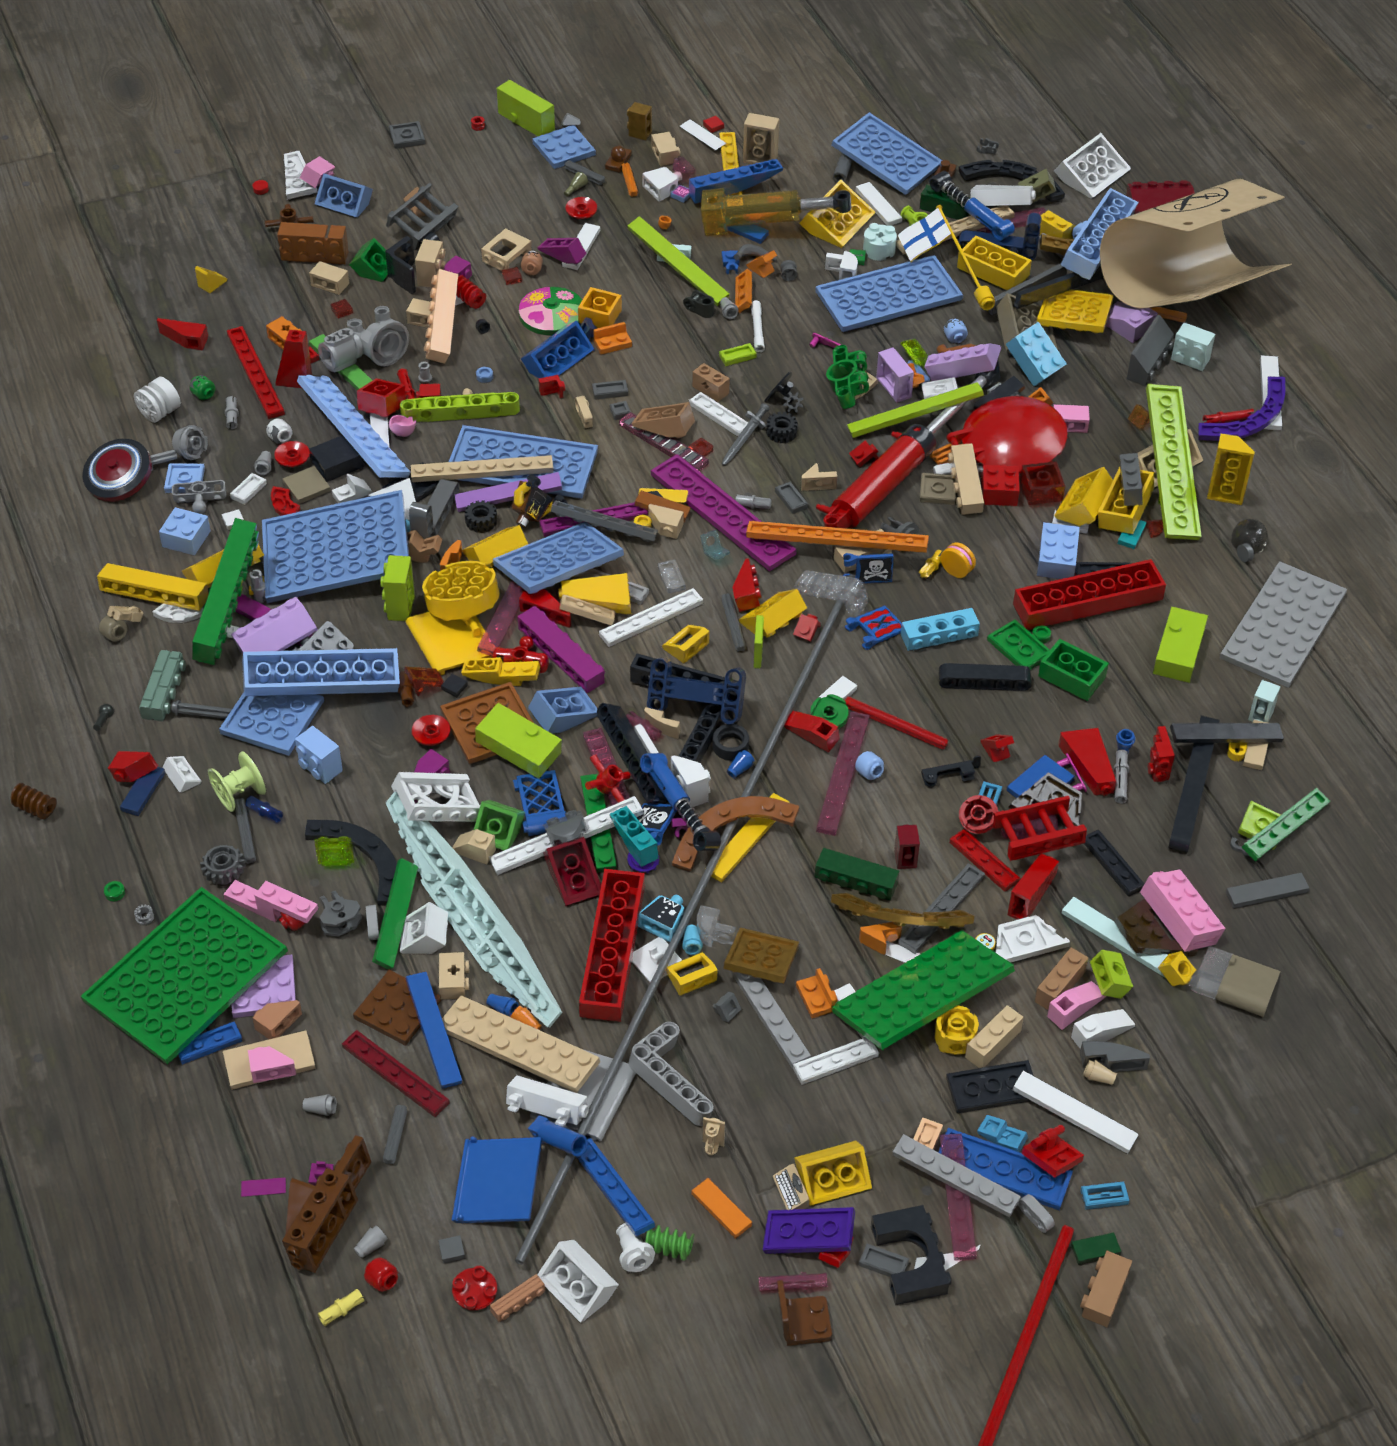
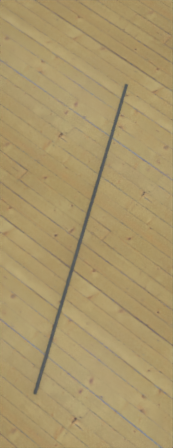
M850 574L741 797L751 795L853 585L854 575ZM739 818L727 824L721 837V845L714 851L589 1107L588 1114L577 1133L586 1135ZM566 1154L515 1259L517 1264L523 1265L575 1158L574 1155Z

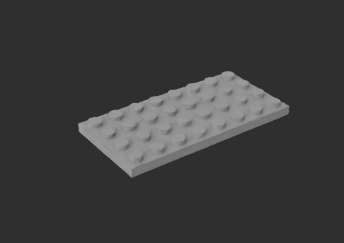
M1279 561L1222 650L1220 659L1289 688L1346 595L1347 589Z

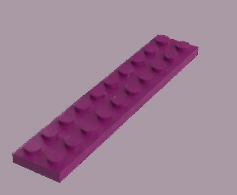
M678 454L651 470V476L667 489L688 490L685 503L768 571L773 570L796 555L797 549L787 541L746 538L749 521H762Z

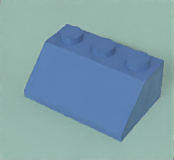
M323 173L315 205L358 218L369 205L373 189Z

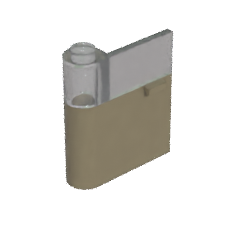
M1209 946L1197 975H1192L1189 986L1192 987L1191 991L1264 1017L1281 971Z

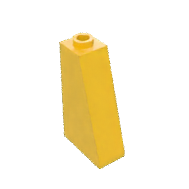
M627 573L561 581L562 588L558 589L560 599L562 595H568L614 610L615 613L632 614Z

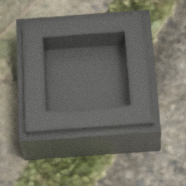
M626 401L609 404L614 420L631 417V411Z
M460 1235L438 1240L443 1263L465 1259Z

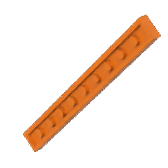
M749 521L746 531V538L924 553H927L929 535Z

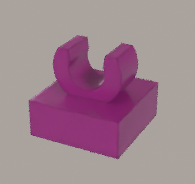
M683 818L671 820L672 829H676V838H679L680 830H688L687 822Z
M322 1161L312 1163L308 1183L316 1186L318 1177L323 1174L326 1168L334 1170V1164H326V1162Z

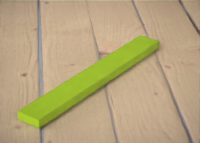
M640 216L628 225V229L694 287L702 293L712 296L716 306L720 305L722 298L729 297V293Z
M976 382L847 424L852 438L981 397L984 393L979 383Z

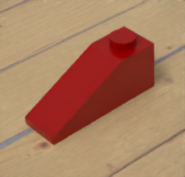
M541 589L531 594L524 590L519 598L521 612L536 606L551 621L570 628L571 613L559 609L560 603L546 589Z

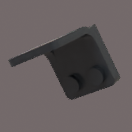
M406 236L385 251L387 274L397 285L414 294L416 292L414 269L412 267L415 263L413 239Z

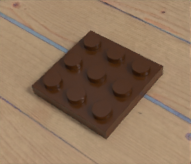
M390 969L353 1013L355 1020L405 1046L421 1027L406 978ZM434 993L438 1005L441 1002V996Z

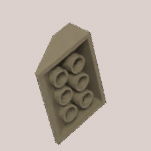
M1006 293L996 306L1005 349L1008 353L1012 354L1006 343L1037 323L1041 306L1033 303L1017 309L1014 307L1016 296ZM1042 326L1057 349L1052 326Z

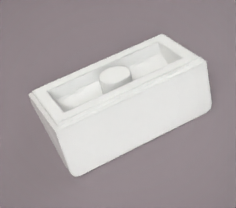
M184 756L167 757L163 768L179 792H184L201 783V780Z

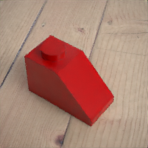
M118 751L108 769L117 782H133L156 769L158 764L150 752Z

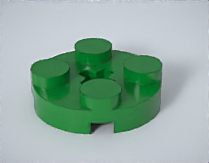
M834 694L817 698L810 709L811 715L824 718L838 726V730L846 724L849 718L846 702L843 698ZM830 710H833L832 716L826 715V711L829 712Z

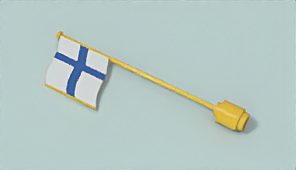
M938 205L936 210L927 217L907 227L898 235L910 262L952 236L978 287L974 292V296L979 306L983 310H990L995 306V298L988 286H980L942 211L941 205Z

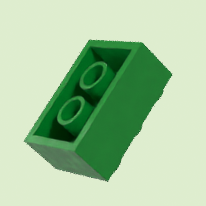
M1059 639L1041 660L1038 677L1088 701L1106 679L1109 663Z

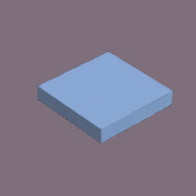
M169 464L164 486L165 493H172V486L177 483L203 481L204 464ZM184 487L178 488L179 493H186Z

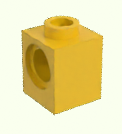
M1182 951L1168 954L1157 967L1172 986L1186 985L1191 981V976L1196 971Z

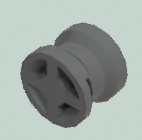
M786 260L781 263L782 279L785 281L794 280L797 277L796 263L792 260Z

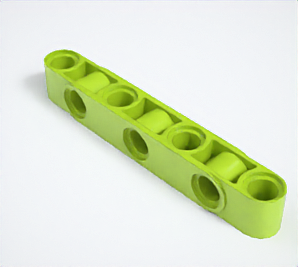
M515 392L424 397L403 400L400 403L401 416L406 418L412 417L413 422L415 420L416 422L489 418L518 414L520 412L519 395Z

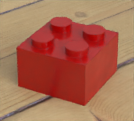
M376 378L357 390L358 410L365 411L368 414H378L381 417H388L396 410H399L400 403L406 400L405 385Z
M983 465L981 490L984 505L1017 506L1019 498V466Z

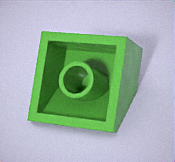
M492 800L482 801L474 830L478 829L495 835L496 848L505 851L511 848L519 834L525 812Z

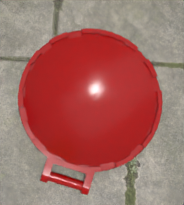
M1008 396L991 400L979 406L967 418L963 429L949 433L946 439L952 446L959 445V441L962 444L972 443L977 463L1019 466L1020 474L1041 469L1052 463V459L1062 453L1067 440V426L1061 414L1049 404L1030 397Z

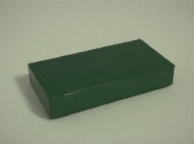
M1114 1232L1072 1241L1071 1243L1078 1265L1098 1261L1099 1257L1104 1259L1106 1251L1121 1256L1122 1252Z

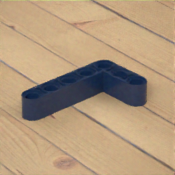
M1038 213L1028 215L1024 237L1008 236L998 241L992 233L966 230L960 233L958 242L963 249L975 236H978L1033 260L1037 256L1042 217Z

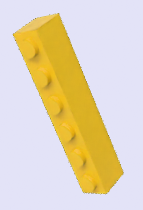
M109 563L97 575L100 591L197 611L201 610L209 595L207 583Z

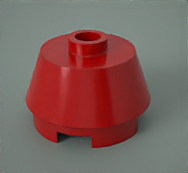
M975 795L963 802L959 810V819L962 826L969 832L976 834L986 833L993 828L994 813L998 812V808L990 798Z

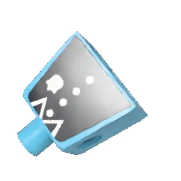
M662 895L658 896L640 911L638 927L670 942L684 914L683 899L679 895H673L671 899Z

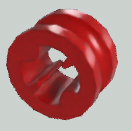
M481 116L473 117L471 119V128L475 131L483 130L485 128V119Z

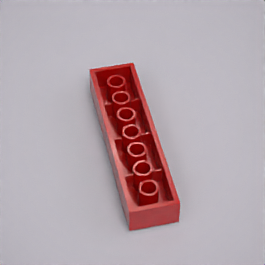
M1150 559L1015 589L1013 605L1024 627L1030 630L1036 626H1048L1163 600L1166 583L1154 562Z
M604 869L580 994L579 1017L621 1022L638 929L639 913L645 889V873Z

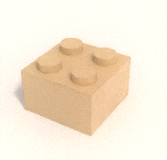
M423 239L415 259L417 286L433 288L431 284L433 275H436L439 269L443 270L446 264L444 261L446 251L443 249V242Z

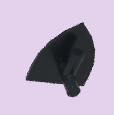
M788 372L764 402L768 401L778 391L783 396H790L789 391L794 385L792 382H788V380L792 376V372Z

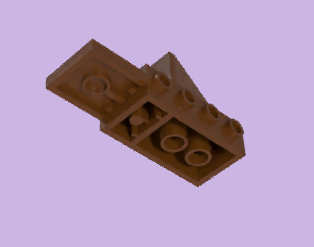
M354 1136L353 1140L347 1144L345 1153L341 1160L337 1161L334 1170L326 1168L323 1174L318 1177L316 1186L294 1178L291 1179L286 1234L282 1242L294 1268L298 1270L305 1269L313 1273L316 1272L356 1205L358 1198L355 1189L371 1164L363 1137Z

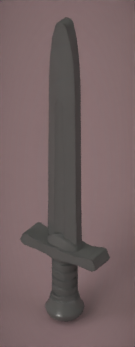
M761 404L756 415L750 411L745 413V417L749 418L750 421L726 453L722 466L726 465L735 456L757 426L761 429L766 427L761 418L770 410L767 404Z

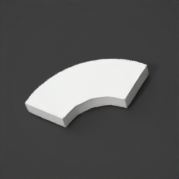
M162 604L152 612L153 616L160 620L184 623L200 618L203 608L197 611Z

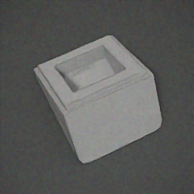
M566 113L561 124L580 125L581 121L577 117Z

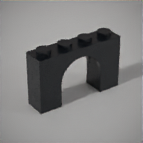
M924 1205L872 1215L871 1230L877 1246L898 1241H908L918 1245L927 1258L925 1263L917 1269L890 1275L889 1287L895 1305L948 1294L949 1285L952 1284L949 1271L945 1272L943 1266L945 1265L943 1252H939L937 1247V1234L932 1232L931 1229L932 1220L930 1213H926Z

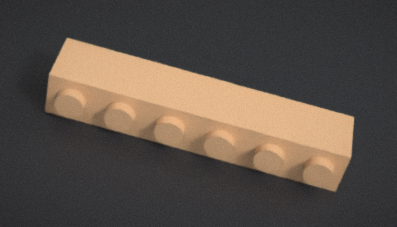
M439 269L437 274L433 275L431 281L433 288L430 292V298H432V301H430L428 311L431 312L427 319L429 328H427L425 337L428 340L425 343L424 351H426V359L445 364L450 355L458 274Z

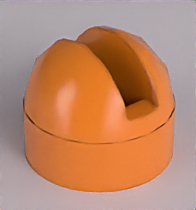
M660 216L658 225L663 230L668 229L672 220L668 216Z

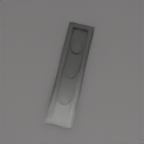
M1301 872L1230 887L1226 889V894L1232 907L1237 908L1307 893L1310 888Z

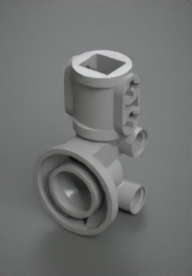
M379 306L374 310L376 323L371 324L365 330L360 319H350L347 322V328L336 331L324 338V342L318 346L319 356L323 364L332 372L340 371L355 364L357 358L361 357L362 354L368 356L377 365L389 366L397 362L404 355L408 347L409 332L402 323L390 318L388 307Z

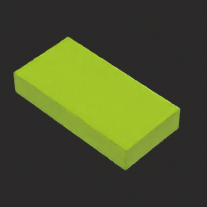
M749 343L719 351V357L725 366L755 359L757 358V353Z

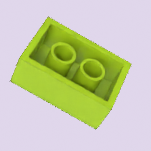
M389 555L388 561L384 563L383 567L385 575L381 576V587H384L382 591V600H385L384 613H387L388 620L406 621L407 618L411 617L415 597L411 556Z

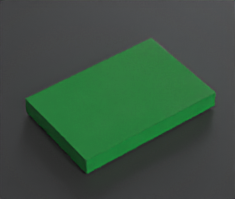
M1015 619L987 636V641L1015 666H1027L1030 670L1039 665L1041 660L1050 651L1049 648Z

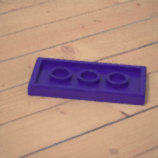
M854 1207L768 1210L763 1251L765 1254L851 1251L856 1211Z

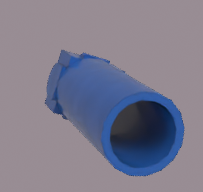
M541 1115L528 1128L533 1137L542 1138L543 1144H549L571 1155L581 1156L587 1148L588 1141L584 1135L556 1125Z

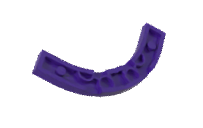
M1267 377V398L1260 411L1258 410L1250 415L1247 420L1230 423H1199L1198 440L1219 441L1221 433L1244 438L1266 428L1276 419L1283 407L1285 377Z

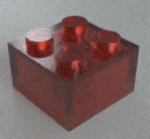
M1057 461L1022 465L1020 482L1028 505L1063 501L1065 483Z

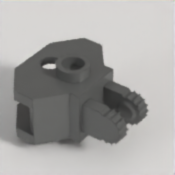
M335 890L331 892L333 901L328 902L324 895L319 897L324 908L319 918L323 933L328 936L338 937L356 929L362 920V916L359 912L361 908L357 901L344 899Z

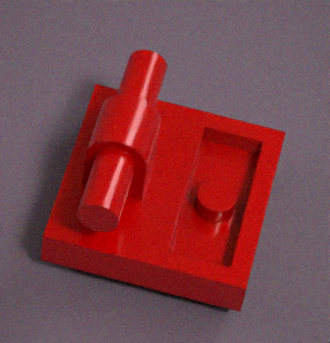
M1063 1125L1048 1128L1041 1132L1037 1138L1024 1146L1022 1150L1024 1156L1054 1178L1078 1165L1084 1158V1154L1058 1137L1065 1132Z

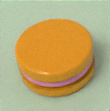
M961 543L950 544L940 556L943 568L956 578H964L976 565V559L972 551Z

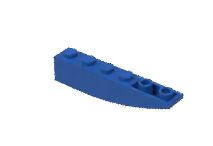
M772 159L690 178L689 195L694 203L725 197L771 178L783 171V167L777 159Z

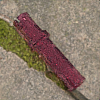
M801 1272V1275L759 1276V1291L777 1290V1283H775L777 1280L790 1282L783 1283L784 1289L802 1288V1291H805L807 1288L827 1287V1273L806 1274V1272Z

